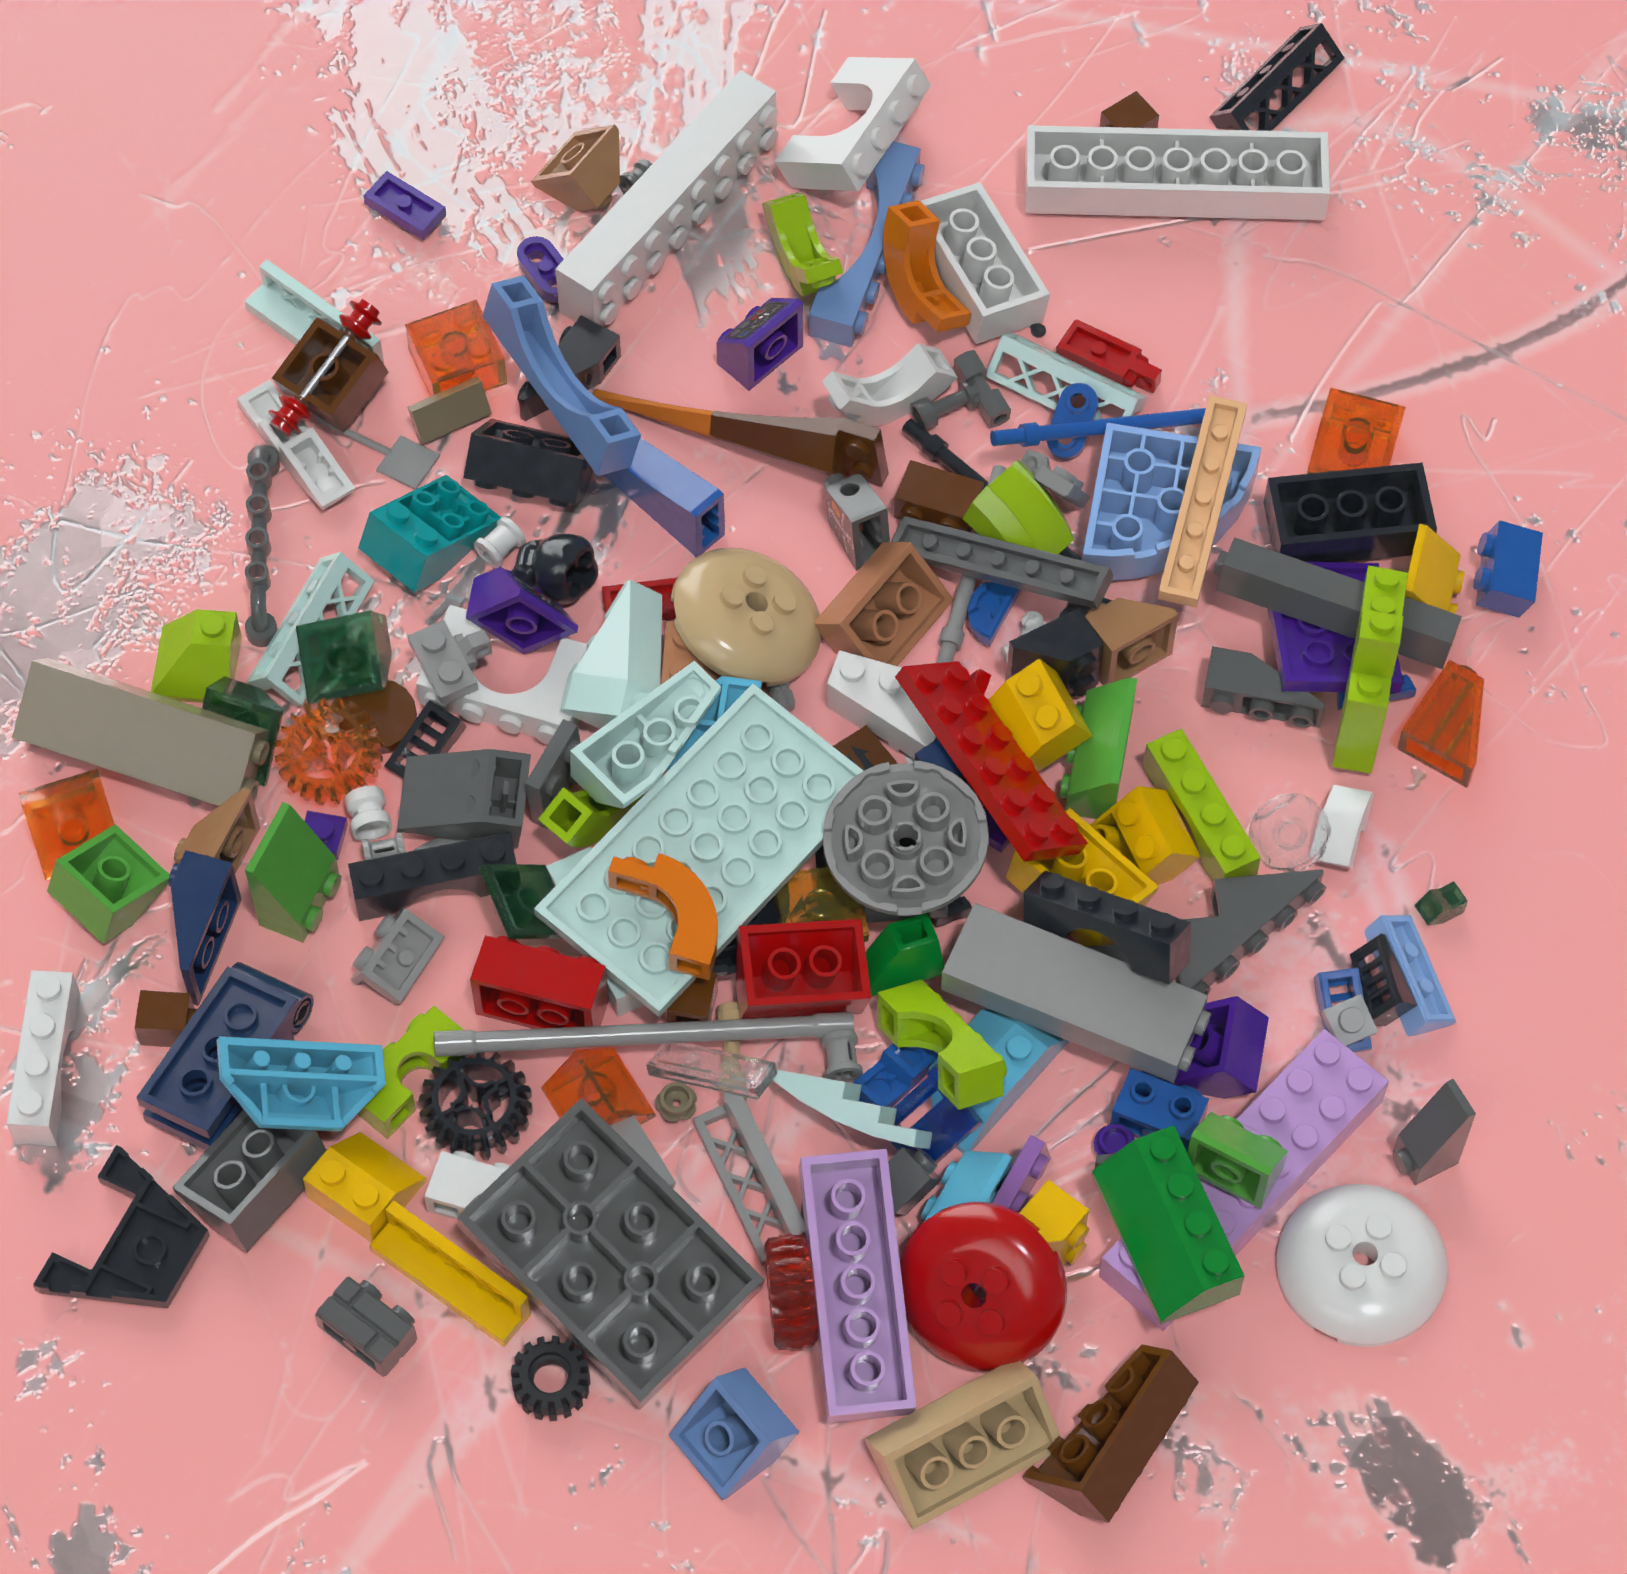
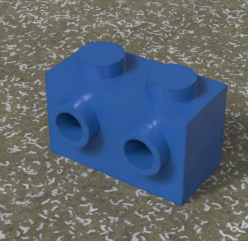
M1499 520L1488 532L1482 534L1477 548L1478 555H1481V563L1473 581V588L1477 590L1476 606L1520 618L1535 603L1543 532Z
M1130 1068L1113 1107L1110 1125H1123L1136 1138L1174 1125L1188 1153L1191 1135L1196 1127L1205 1119L1209 1098L1204 1097L1200 1091L1186 1085L1179 1087L1145 1071Z

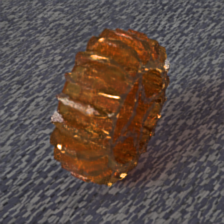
M335 697L329 706L324 698H319L316 709H313L309 703H304V715L300 717L296 713H291L290 718L294 722L292 727L287 725L281 726V732L287 738L275 741V746L282 752L274 757L275 762L282 766L279 770L280 777L284 781H288L287 787L293 793L300 791V797L308 802L314 797L318 805L324 806L328 797L334 805H340L342 794L347 795L358 786H368L365 781L367 776L372 778L378 777V771L372 764L383 762V756L377 750L384 747V742L380 737L376 736L380 732L378 725L375 722H370L371 716L366 710L359 712V707L356 703L350 701L344 706V702L340 698ZM330 725H344L352 729L347 732L341 730L339 732L329 733L326 731L325 727ZM312 736L310 745L303 750L305 743ZM324 740H326V741L330 744V746H331V751H332L331 756H332V758H333V760H334V764H333V762L327 757V756H328V752H327V749H328V748H327V746H326ZM356 753L354 760L347 768V760ZM313 770L315 773L330 770L334 776L320 779L306 774Z

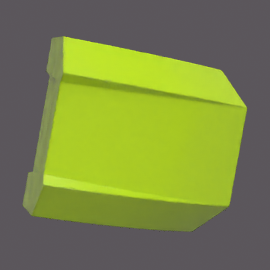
M1015 460L1009 468L986 486L971 503L962 518L979 535L1054 554H1059L1074 541L1071 528L1056 501L1044 485L1034 479L1035 475L1020 460Z

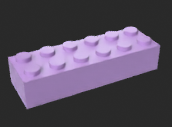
M887 1149L801 1157L798 1168L826 1423L909 1415L916 1410L917 1406Z

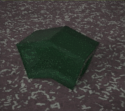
M1453 881L1439 889L1429 890L1414 906L1426 924L1430 926L1443 924L1464 913L1468 900Z

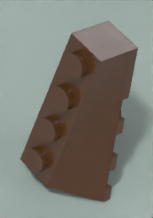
M1141 1344L1104 1385L1108 1391L1105 1396L1091 1405L1087 1404L1077 1415L1081 1422L1065 1440L1058 1436L1047 1448L1051 1453L1047 1460L1038 1469L1032 1465L1022 1476L1023 1479L1076 1514L1109 1523L1114 1514L1119 1510L1121 1503L1137 1478L1142 1474L1144 1467L1160 1442L1165 1438L1176 1417L1186 1405L1199 1381L1172 1350Z

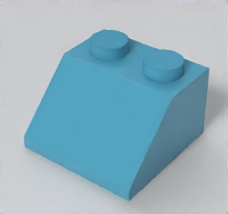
M965 1151L958 1163L951 1161L941 1180V1184L945 1185L938 1198L933 1195L929 1198L921 1218L926 1221L942 1209L959 1203H992L1011 1170L1012 1156L1006 1153Z

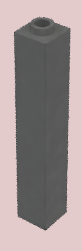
M1235 537L1228 552L1221 550L1214 568V573L1220 575L1216 591L1356 639L1365 582ZM1405 597L1398 654L1443 670L1462 616Z

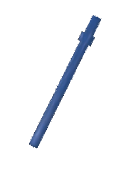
M1206 408L1041 426L1036 422L1019 424L1018 428L991 431L990 441L992 446L1020 444L1021 447L1038 446L1040 441L1105 434L1107 423L1144 429L1202 424Z

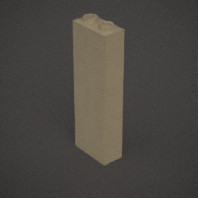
M49 658L33 660L31 662L12 735L14 739L220 806L243 787L250 789L253 800L255 799L259 788V782L255 780L258 767L265 762L269 752V742H266L269 730Z

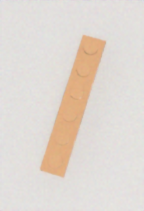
M1209 395L1158 592V599L1197 608L1248 403Z

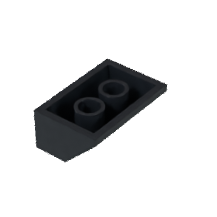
M491 418L471 433L463 478L474 480V485L480 488L497 489L499 486L512 489L511 493L521 498H534L537 495L549 498V503L552 505L571 507L572 504L576 505L585 497L594 471L569 436Z

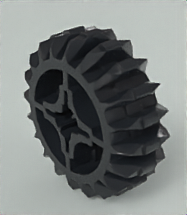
M484 1052L476 1053V1058L462 1055L460 1056L461 1060L457 1062L449 1057L447 1068L442 1069L433 1066L431 1072L434 1079H424L422 1084L423 1090L426 1093L420 1094L418 1099L419 1106L423 1108L419 1115L421 1122L427 1124L425 1127L426 1135L429 1138L436 1137V1146L440 1150L450 1145L451 1154L455 1151L466 1150V1153L475 1157L477 1151H482L483 1156L489 1160L491 1149L494 1147L505 1154L507 1150L505 1140L518 1143L520 1140L518 1130H527L529 1121L526 1116L531 1115L533 1112L532 1103L528 1101L532 1097L531 1088L528 1085H524L526 1083L525 1074L522 1071L515 1072V1063L511 1059L501 1064V1055L498 1052H495L489 1059H485ZM475 1080H482V1081H488V1082H485V1083H477V1082H475ZM457 1087L459 1092L458 1098L450 1103V1108L442 1112V1106L446 1097ZM468 1096L472 1102H478L479 1106L482 1102L484 1114L479 1107L473 1108V1104L469 1107ZM509 1097L510 1101L506 1112L495 1122L493 1120V1111L501 1106V1101ZM475 1126L479 1129H466L463 1127Z

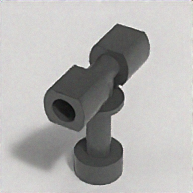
M975 350L964 352L954 359L953 369L961 381L958 383L959 391L932 403L927 397H924L910 404L914 421L925 430L938 425V416L963 405L970 411L978 408L989 428H994L1007 422L1011 414V408L999 389L991 390L986 382L987 369Z

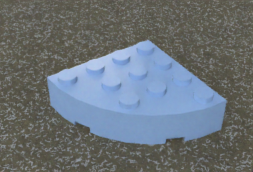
M1107 423L1082 561L1109 567L1114 575L1112 581L1143 578L1164 572L1198 437ZM1238 443L1213 545L1238 520L1247 504L1257 475L1262 447Z

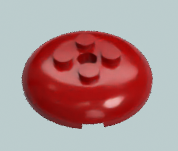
M966 1202L942 1209L928 1218L912 1234L900 1259L906 1319L915 1335L937 1356L962 1368L989 1372L999 1366L1021 1361L1023 1364L1038 1355L1053 1339L1065 1314L1067 1304L1066 1276L1057 1251L1053 1252L1047 1241L1038 1232L1040 1228L1020 1213L1001 1205L986 1202ZM975 1283L980 1285L986 1292V1298L979 1300V1297L972 1292L969 1284Z

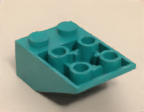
M444 475L369 512L358 548L415 593L444 577L474 548L473 543L478 538L484 539L497 527V521L501 517L484 502L478 500L460 486L457 481L451 479L448 475Z

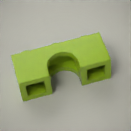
M434 1005L425 1014L420 1013L414 1017L409 1023L406 1033L396 1043L391 1042L383 1049L386 1084L357 1115L388 1140L416 1111L413 1093L402 1085L406 1075L418 1069L432 1071L433 1066L446 1069L449 1057L453 1058L455 1062L461 1060L460 1056L435 1057L434 1031L464 1029Z

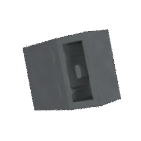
M482 749L407 757L397 832L455 840H470L510 832L513 847L518 848L526 800L525 782L529 775L531 754L497 749Z

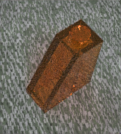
M1449 659L1403 727L1397 749L1467 788L1471 783L1477 763L1484 678L1480 677L1472 668L1466 665H1459Z

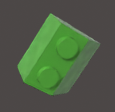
M115 824L57 859L47 892L104 944L133 926L168 885L170 874Z
M1210 1112L1191 1135L1187 1154L1199 1178L1261 1209L1284 1168L1288 1150L1282 1148L1281 1144L1270 1136H1258L1244 1129L1243 1125L1233 1117L1227 1115L1219 1116Z

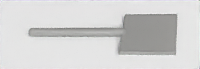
M316 416L318 423L386 455L377 467L376 472L414 490L420 486L440 457L439 453L401 435L390 449L348 428L343 433Z

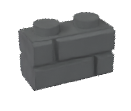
M350 1276L346 1277L334 1290L333 1295L329 1296L317 1309L315 1317L318 1327L382 1377L387 1376L397 1365L400 1358L404 1357L416 1343L417 1335L415 1326H413L415 1320L401 1306L395 1305L391 1309L380 1300L382 1294L370 1282L363 1280L359 1284Z

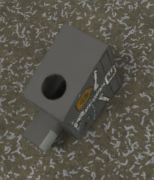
M836 473L828 477L824 482L828 521L857 571L883 542H890L887 507L862 475L855 474L845 478L843 474ZM860 523L863 525V531H862V532H861V530L859 529V524H860Z

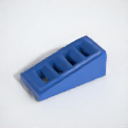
M1358 968L1320 972L1313 977L1320 1014L1324 1009L1331 1007L1332 1003L1343 1002L1360 994L1363 997ZM1347 985V993L1330 995L1329 988ZM1321 1015L1323 1027L1329 1032L1325 1024V1021ZM1369 1037L1350 1045L1348 1048L1353 1052L1371 1050V1038Z

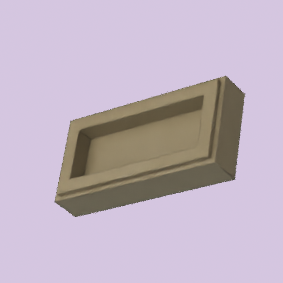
M477 376L407 407L417 438L422 444L492 414L482 381Z

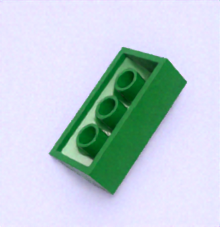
M1174 1125L1134 1139L1092 1170L1093 1179L1160 1325L1240 1295L1245 1275Z

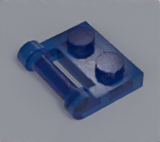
M935 1064L926 1072L927 1078L893 1108L897 1109L894 1125L901 1127L900 1123L936 1091L941 1094L943 1099L910 1127L911 1129L932 1132L930 1149H921L938 1164L984 1122L972 1106L959 1110L938 1089V1064ZM890 1141L897 1151L902 1147L915 1149V1151L919 1149Z

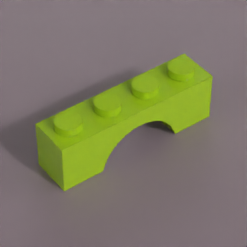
M1178 729L1147 743L1143 768L1155 788L1167 790L1171 800L1184 815L1196 840L1201 856V864L1213 884L1214 879L1257 875L1261 860L1259 853L1183 729Z
M922 979L877 992L878 1028L898 1048L920 1047L938 1052V1089L959 1110L1004 1096V1078L1007 1075V1067L1002 1055L996 1053L983 1040L982 1036L964 1022L961 1015L954 1012L942 1000L941 996L934 992Z

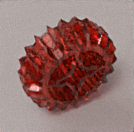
M778 1234V1237L768 1238L764 1244L773 1341L778 1350L801 1351L804 1348L814 1347L818 1339L815 1291L809 1245L803 1234Z

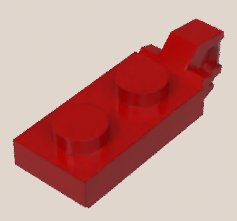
M1078 319L1073 321L1056 346L1057 354L1126 387L1132 388L1135 384L1137 388L1154 393L1161 383L1162 369L1149 364V359L1142 355V349Z

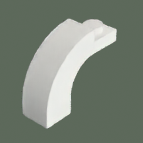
M917 343L899 362L877 375L856 378L832 371L822 380V383L830 394L828 396L830 403L838 411L844 413L846 418L875 427L891 423L911 414V403L927 397L930 401L934 400L958 377L940 349Z

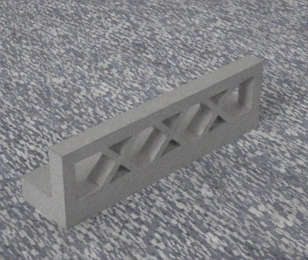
M739 1087L723 1093V1106L694 1117L693 1124L763 1266L807 1247L805 1223ZM727 1117L733 1131L729 1141L725 1142L711 1137L706 1126ZM736 1139H738L741 1147L734 1145ZM717 1148H718V1149H721V1150H724V1153H723V1155H722V1158H721V1156H720V1154H719ZM730 1153L748 1159L750 1167L745 1178L727 1171L725 1165ZM754 1174L759 1183L751 1180ZM734 1184L742 1186L739 1194ZM747 1189L765 1194L768 1202L763 1214L745 1208L742 1201ZM771 1209H772V1211H773V1213H774L776 1219H775V1218H772V1217H769V1214H770ZM751 1220L759 1222L757 1229H755ZM765 1224L782 1230L788 1242L766 1251L760 1239Z

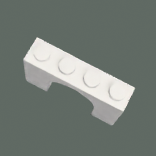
M848 57L830 84L846 110L867 111L857 122L838 133L827 136L793 135L774 161L791 188L839 191L860 190L931 87L930 82L915 58Z
M449 605L443 620L452 636L462 633L465 637L468 634L483 629L466 619L467 609ZM568 638L561 639L547 674L540 683L527 691L515 694L498 693L482 685L475 677L478 683V691L445 705H441L422 669L416 682L419 703L425 706L431 700L446 711L461 715L467 721L473 723L486 722L498 726L507 733L527 734L536 737L545 744H549L563 719L577 725L580 722L579 719L560 711L568 674L574 664L582 659L588 649L586 647L587 644ZM476 666L471 669L473 675H474Z

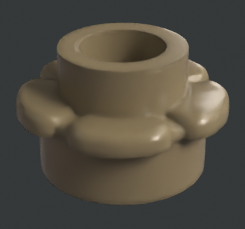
M672 1082L667 1084L661 1093L658 1094L656 1108L662 1112V1117L669 1122H678L680 1119L688 1120L696 1112L695 1102L697 1101V1096L686 1084ZM678 1100L681 1102V1104L679 1106H674L673 1102Z

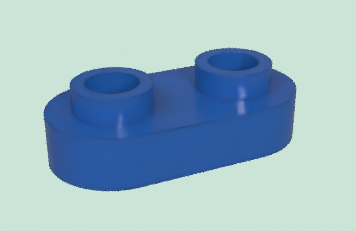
M1074 383L1067 386L1060 395L1050 425L1095 420L1099 409V400L1095 391L1084 383ZM1083 396L1086 399L1084 406L1074 408L1071 405L1073 398ZM1089 436L1072 438V441L1067 445L1059 443V439L1046 442L1054 456L1062 460H1071L1083 452Z

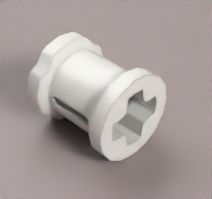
M501 517L497 521V527L484 539L478 538L473 544L478 555L485 563L491 567L498 568L503 564L502 559L512 549L521 547L526 543V538L521 529L507 517Z

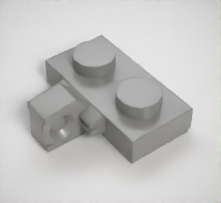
M1031 449L1026 451L1021 462L1035 475V480L1079 509L1085 507L1090 496L1081 490L1084 485L1082 481L1058 465L1052 471L1047 456Z
M442 620L407 635L408 643L441 705L448 704L478 691V683L471 669L478 665V659L492 654L491 641L484 629L468 634L465 637L462 633L452 636L445 621Z

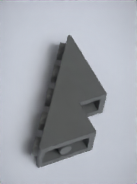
M1323 869L1214 879L1211 895L1214 917L1183 919L1191 922L1190 963L1175 978V982L1208 995L1211 990L1210 986L1219 978L1222 980L1228 979L1238 969L1239 961L1248 953L1251 955L1258 953L1268 942V935L1276 928L1283 930L1288 927L1296 918L1297 910L1306 902L1309 905L1314 904L1324 894L1327 887L1322 883Z

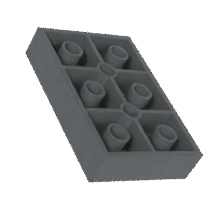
M582 1098L457 1216L458 1228L577 1347H580L584 1355L639 1410L763 1289L765 1279Z

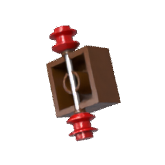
M361 299L359 303L351 300L349 302L353 309L349 316L339 315L341 325L344 328L342 332L316 317L273 375L272 380L284 396H279L282 404L279 411L269 410L268 413L273 417L270 424L282 434L288 437L292 432L297 435L301 434L297 425L301 420H311L309 412L344 433L389 373L376 353L356 341L357 339L370 340L372 337L368 331L369 327L372 324L377 326L382 324L377 318L380 314L379 310L366 300Z

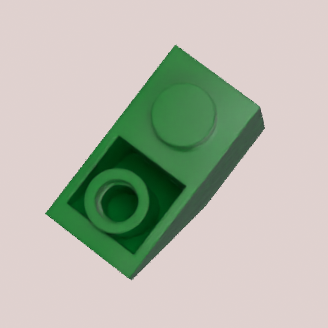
M928 913L888 924L866 951L871 997L876 996L877 992L922 979L924 981L940 976L944 969L939 939Z

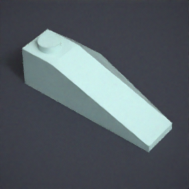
M632 580L625 582L605 614L603 625L598 633L592 636L586 647L588 649L582 659L574 664L568 674L560 711L601 729L661 685L662 594Z
M693 661L570 750L571 777L597 803L624 809L656 785L721 692V686Z

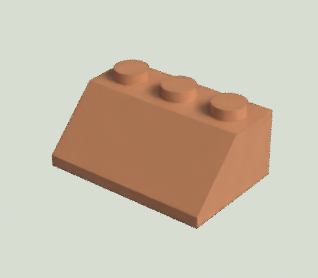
M883 542L818 616L814 624L836 654L841 650L898 666L954 601V598L911 542Z

